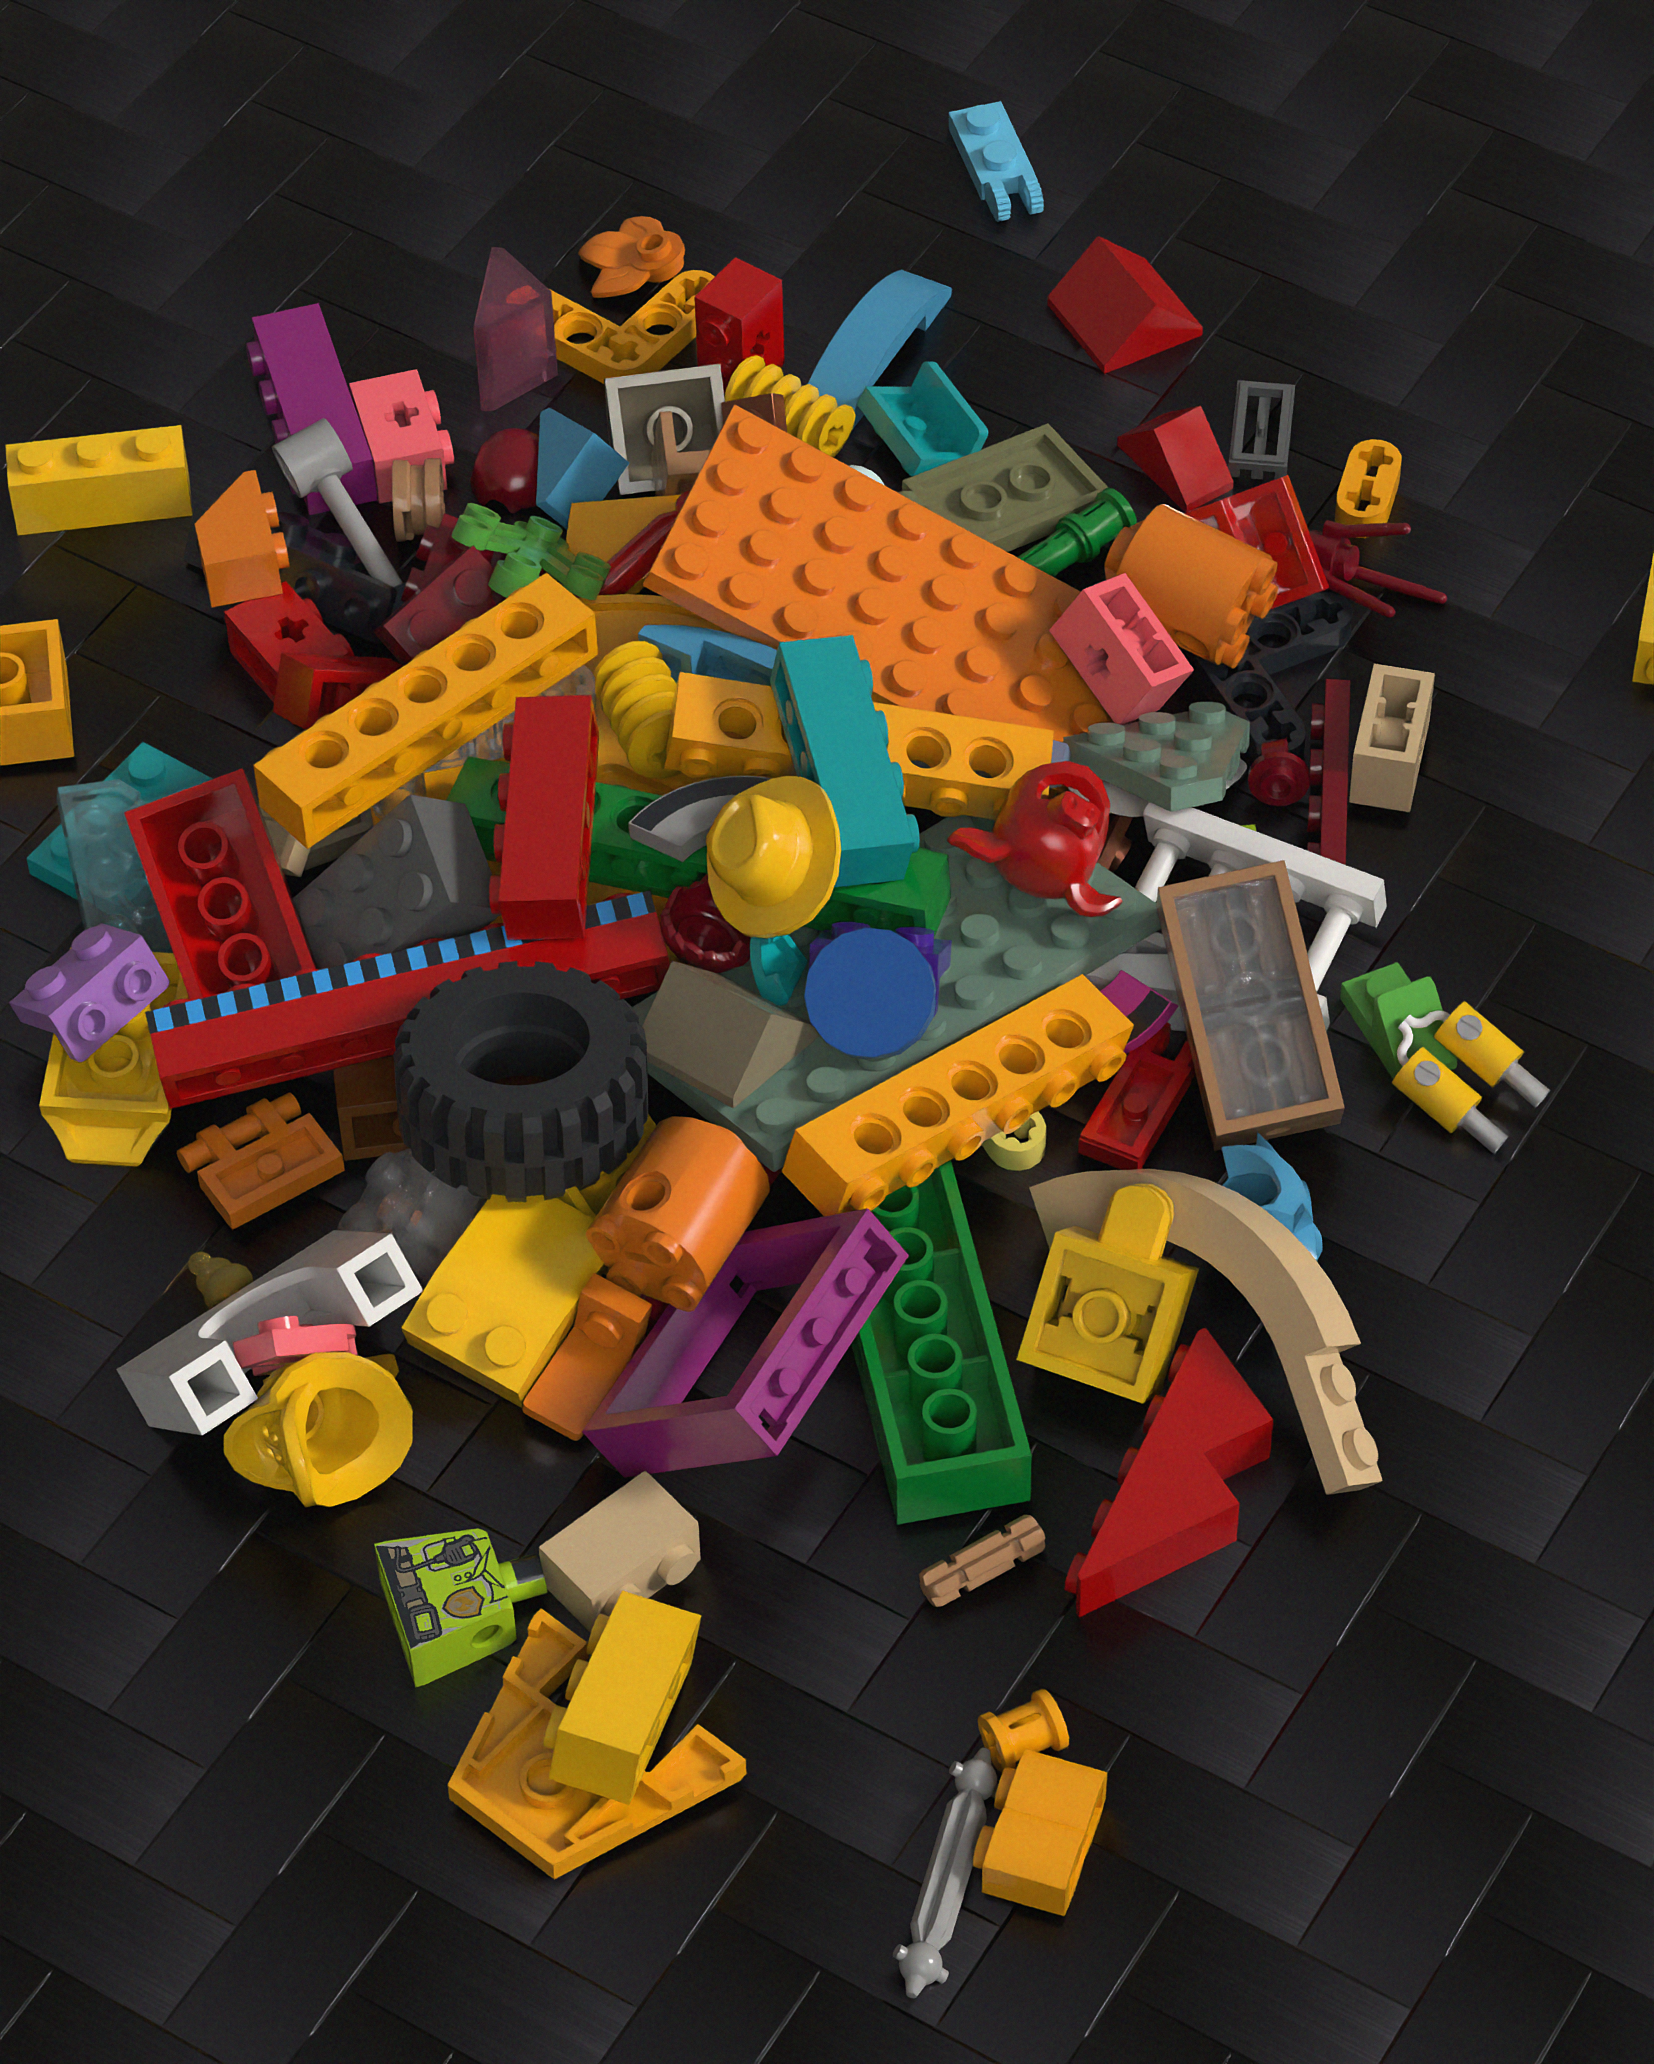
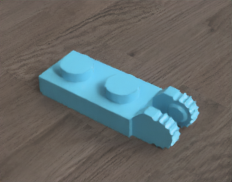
M999 101L949 112V131L981 200H986L995 221L999 222L1010 218L1011 202L1008 195L1013 193H1019L1030 215L1044 211L1043 194L1037 177L1002 102Z

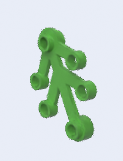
M468 503L463 515L459 516L451 535L456 541L468 547L474 545L477 550L486 549L507 554L505 560L497 561L488 582V586L498 594L508 598L516 589L525 587L539 578L541 568H543L560 581L563 587L571 593L589 600L597 599L611 566L602 559L587 553L579 552L577 556L568 550L569 544L560 537L563 530L558 525L537 516H530L528 522L516 521L514 525L500 523L501 517L497 513L474 503Z

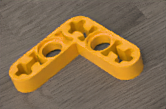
M702 270L682 272L674 277L621 326L544 287L523 289L515 294L511 300L512 329L514 334L521 340L603 384L605 378L658 372L696 337L694 297L715 276ZM658 324L669 325L674 328V331L665 335H653L646 330ZM576 333H587L595 337L590 342L583 344H574L566 340L569 336Z

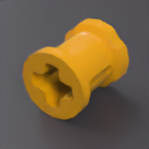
M1046 1689L1033 1692L1030 1702L995 1716L991 1712H986L978 1717V1728L984 1747L990 1750L992 1763L1002 1773L1005 1767L1016 1768V1762L1021 1759L1025 1749L1040 1752L1051 1747L1055 1751H1060L1069 1745V1735L1062 1713Z

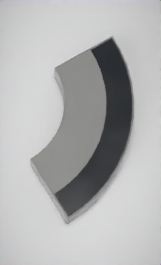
M726 776L707 779L678 788L650 803L628 823L630 838L684 862L692 853L707 845L706 836L721 808L735 795L772 778L761 776Z

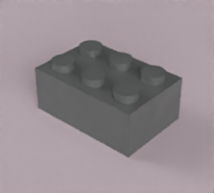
M411 794L293 898L319 970L351 963L357 957L365 954L378 953L384 955L413 948L418 943L431 938L446 940L475 933L501 915L492 914L489 884L492 873L466 804Z

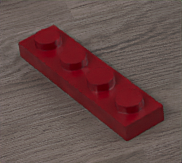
M1326 679L1324 704L1312 703L1310 740H1322V749L1310 750L1309 786H1320V796L1309 795L1307 832L1319 833V843L1308 842L1307 851L1345 865L1350 680Z

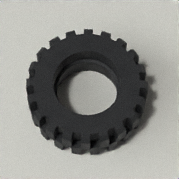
M517 961L499 963L498 969L483 971L482 967H477L465 971L459 981L453 983L450 979H447L434 987L430 992V999L422 997L407 1014V1019L399 1027L395 1038L396 1051L393 1053L400 1134L404 1144L412 1150V1156L429 1173L435 1170V1177L454 1189L463 1185L468 1187V1192L472 1196L490 1200L492 1194L506 1196L508 1202H526V1196L544 1195L545 1200L563 1197L565 1189L576 1186L581 1191L595 1184L600 1179L602 1171L607 1174L612 1173L627 1159V1153L633 1151L644 1134L643 1125L648 1120L647 1043L644 1029L639 1025V1017L633 1008L624 999L620 1000V995L613 988L601 980L596 984L592 983L591 977L585 972L571 967L567 972L556 970L553 963L535 961L534 967L517 966ZM513 1076H540L551 1079L531 1085L492 1083L495 1080Z

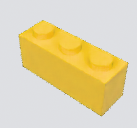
M181 425L5 445L8 488L18 536L193 515L189 472Z
M622 1590L611 1615L607 1616L600 1613L597 1616L587 1646V1654L592 1656L589 1662L581 1659L576 1661L565 1695V1699L570 1701L568 1708L556 1705L546 1729L543 1746L554 1750L548 1779L630 1805L691 1667L701 1615Z

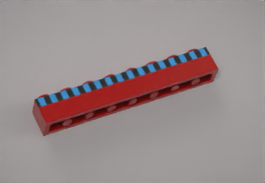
M646 891L637 894L618 893L607 897L600 903L587 905L585 938L507 940L504 923H494L482 927L475 933L446 940L431 938L418 943L413 948L384 955L378 953L365 954L357 957L351 963L322 970L314 968L302 969L291 974L288 978L260 985L240 984L222 994L197 1000L178 999L165 1004L160 1009L147 1011L145 1014L159 1077L169 1109L393 1055L396 1051L395 1038L399 1027L407 1019V1014L421 998L430 999V992L434 987L447 979H450L453 983L459 981L465 971L477 967H482L483 971L498 969L499 963L517 961V966L534 967L535 961L553 963L556 970L567 972L571 967L585 972L591 977V982L594 984L600 980L620 995V1000L658 991L670 964L651 892Z

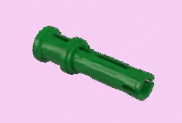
M1105 488L1097 493L1096 502L1078 514L1068 513L1060 518L1054 533L1017 558L1055 577L1059 572L1075 562L1088 563L1096 559L1101 547L1115 539L1124 527H1130L1137 523L1136 516L1129 502L1121 493L1113 488Z

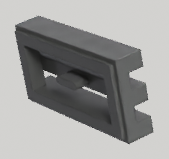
M1238 380L1228 465L1232 477H1240V469L1252 470L1251 479H1263V471L1275 472L1274 480L1287 475L1295 385ZM1248 396H1259L1253 454L1242 453ZM1271 397L1282 398L1276 456L1265 455Z

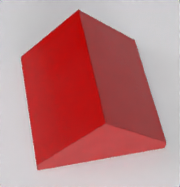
M1100 236L1096 237L1048 295L1047 305L1103 374L1202 336L1203 333L1202 325L1144 257Z

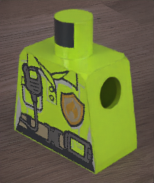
M479 1528L390 1540L374 1544L380 1583L415 1688L426 1685L510 1646L517 1639L512 1603L547 1593L545 1577L536 1553L498 1564L488 1533Z

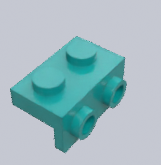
M923 362L911 387L865 386L857 403V406L872 424L874 431L885 441L900 461L902 468L911 477L981 451L988 436L987 427L936 362Z

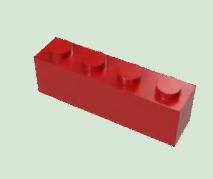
M592 695L516 697L514 723H504L503 753L505 761H510L509 773H500L498 797L500 810L506 812L505 824H496L494 828L495 859L497 863L502 864L501 875H492L490 877L489 899L492 914L502 915L507 940L585 938L600 736Z

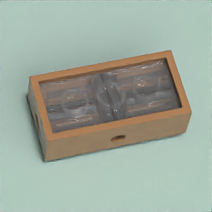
M1285 860L1158 887L1156 908L1214 1151L1222 1150L1221 1147L1254 1143L1257 1141V1132L1265 1140L1340 1124L1345 1107Z

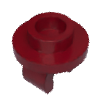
M1287 738L1262 743V756L1252 763L1248 772L1250 791L1261 802L1273 806H1285L1297 802L1307 793L1310 785V772L1306 763L1298 756L1288 753Z

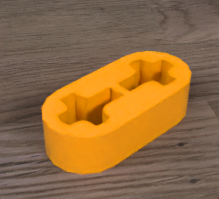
M1370 439L1362 441L1353 447L1337 492L1335 522L1345 525L1388 522L1400 482L1402 459L1398 448L1393 444L1383 440ZM1371 466L1379 467L1376 477L1366 475ZM1361 500L1370 501V505L1366 507L1365 511H1358Z

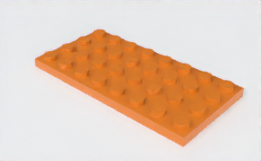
M734 404L643 583L644 587L734 635L751 639L776 650L778 649L779 642L853 635L860 660L866 659L870 664L873 677L871 698L876 703L1054 730L1053 740L1063 742V737L1088 732V727L1092 724L1114 723L1049 631L1081 593L1080 591ZM1064 785L1049 789L1047 799L1051 800L1056 793L1062 794L1065 791L1070 792V790Z

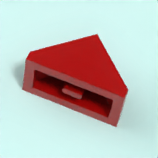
M1201 405L1163 413L1117 437V446L1185 513L1233 489L1232 476Z

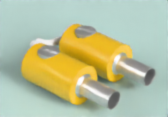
M1467 1002L1461 1003L1451 1015L1445 1011L1438 1010L1430 1012L1421 1019H1416L1409 1015L1398 1027L1403 1033V1040L1398 1047L1397 1057L1403 1067L1393 1079L1392 1084L1450 1134L1459 1126H1462L1494 1154L1508 1136L1476 1109L1482 1097L1428 1050L1422 1047L1408 1059L1407 1050L1413 1040L1412 1030L1409 1026L1424 1028L1436 1020L1443 1021L1444 1023L1435 1033L1434 1039L1493 1088L1503 1080L1535 1108L1542 1102L1550 1090L1518 1064V1060L1524 1051Z

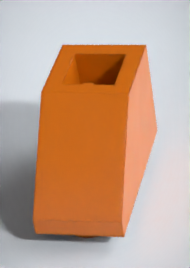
M256 470L243 472L195 523L200 558L212 608L283 594L279 569L290 567L283 532L271 534L270 528L279 527L274 495L272 491L261 493Z

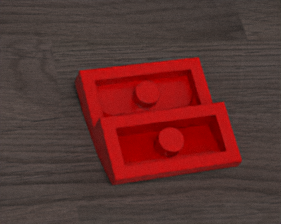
M1289 475L1185 513L1200 522L1271 555L1272 560L1278 564L1271 582L1278 586V593L1271 609L1329 588Z

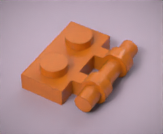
M291 1092L271 1102L266 1098L246 1107V1115L221 1128L213 1124L196 1133V1141L177 1150L178 1159L187 1173L207 1163L210 1164L197 1171L199 1185L232 1230L345 1171L343 1155L310 1113L289 1124L286 1123L302 1113L298 1101ZM257 1137H260V1139L236 1151V1148L248 1143L249 1141Z

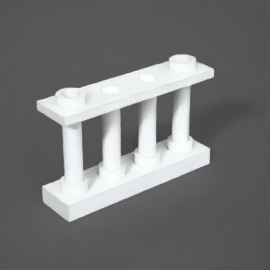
M1149 802L1143 812L1147 838L1155 849L1135 889L1155 903L1157 901L1158 887L1165 885L1177 859H1184L1186 856L1209 864L1212 869L1209 876L1285 860L1294 901L1299 902L1302 899L1323 907L1327 913L1307 953L1316 992L1349 925L1357 924L1360 921L1377 928L1387 907L1384 879L1192 807L1170 812ZM1154 932L1123 953L1167 954L1163 934ZM1317 994L1325 1029L1327 1030L1330 1024L1327 999Z

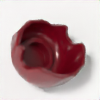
M508 428L493 433L481 445L476 455L470 485L477 500L482 505H486L490 500H496L503 503L510 513H516L521 508L538 507L536 505L539 434L520 428Z

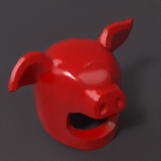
M1070 761L1042 764L1027 771L1014 783L1000 807L991 832L972 827L959 828L947 838L949 844L961 849L972 857L988 863L994 862L1003 879L1018 890L1036 898L1052 900L1064 898L1067 904L1079 915L1087 917L1104 916L1118 908L1123 902L1120 897L1098 893L1087 883L1103 850L1110 814V800L1103 781L1088 766ZM1049 785H1064L1078 790L1089 802L1074 792L1065 791L1051 800L1040 798L1042 792Z

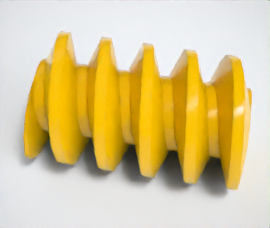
M758 355L748 357L738 365L726 388L725 402L770 393L781 394L784 397L787 433L833 458L838 454L854 427L856 414L851 406L843 404L837 407L836 398L825 394L819 397L818 388L810 384L801 387L800 378L792 374L783 376L782 368L774 364L765 366L764 358Z
M631 641L616 647L605 655L596 666L592 677L593 692L601 702V708L608 717L610 726L617 735L618 742L626 753L627 761L633 770L646 778L663 779L676 776L682 772L664 769L671 708L677 683L671 677V670L664 662L663 655L656 645L646 641Z

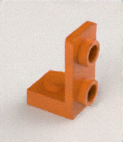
M593 1273L581 1291L574 1327L524 1399L523 1413L574 1441L580 1440L584 1435L583 1429L645 1340L652 1304Z

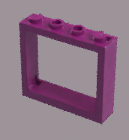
M868 1208L744 1232L694 1311H682L671 1304L667 1306L583 1429V1434L623 1477L638 1476L644 1471L652 1474L778 1456L909 1255ZM735 1275L744 1283L738 1293L729 1285ZM802 1283L730 1393L723 1397L682 1403L756 1291ZM759 1415L770 1425L767 1431L761 1425L763 1422L760 1420Z

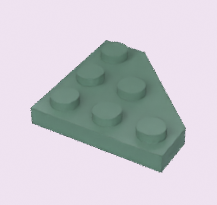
M1197 702L1189 706V711L1173 715L1163 712H1150L1140 715L1139 722L1130 724H1092L1088 727V732L1063 737V743L1068 744L1072 753L1070 762L1088 766L1100 779L1172 812L1222 801L1226 793V780L1233 779L1240 765V753H1246L1249 747L1250 722L1227 712L1223 704Z

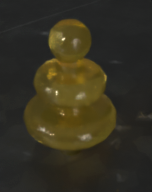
M199 1251L191 1255L188 1261L190 1271L197 1275V1288L203 1294L205 1304L209 1309H212L253 1282L252 1273L246 1266L231 1263L228 1259L222 1257L211 1259L208 1253Z

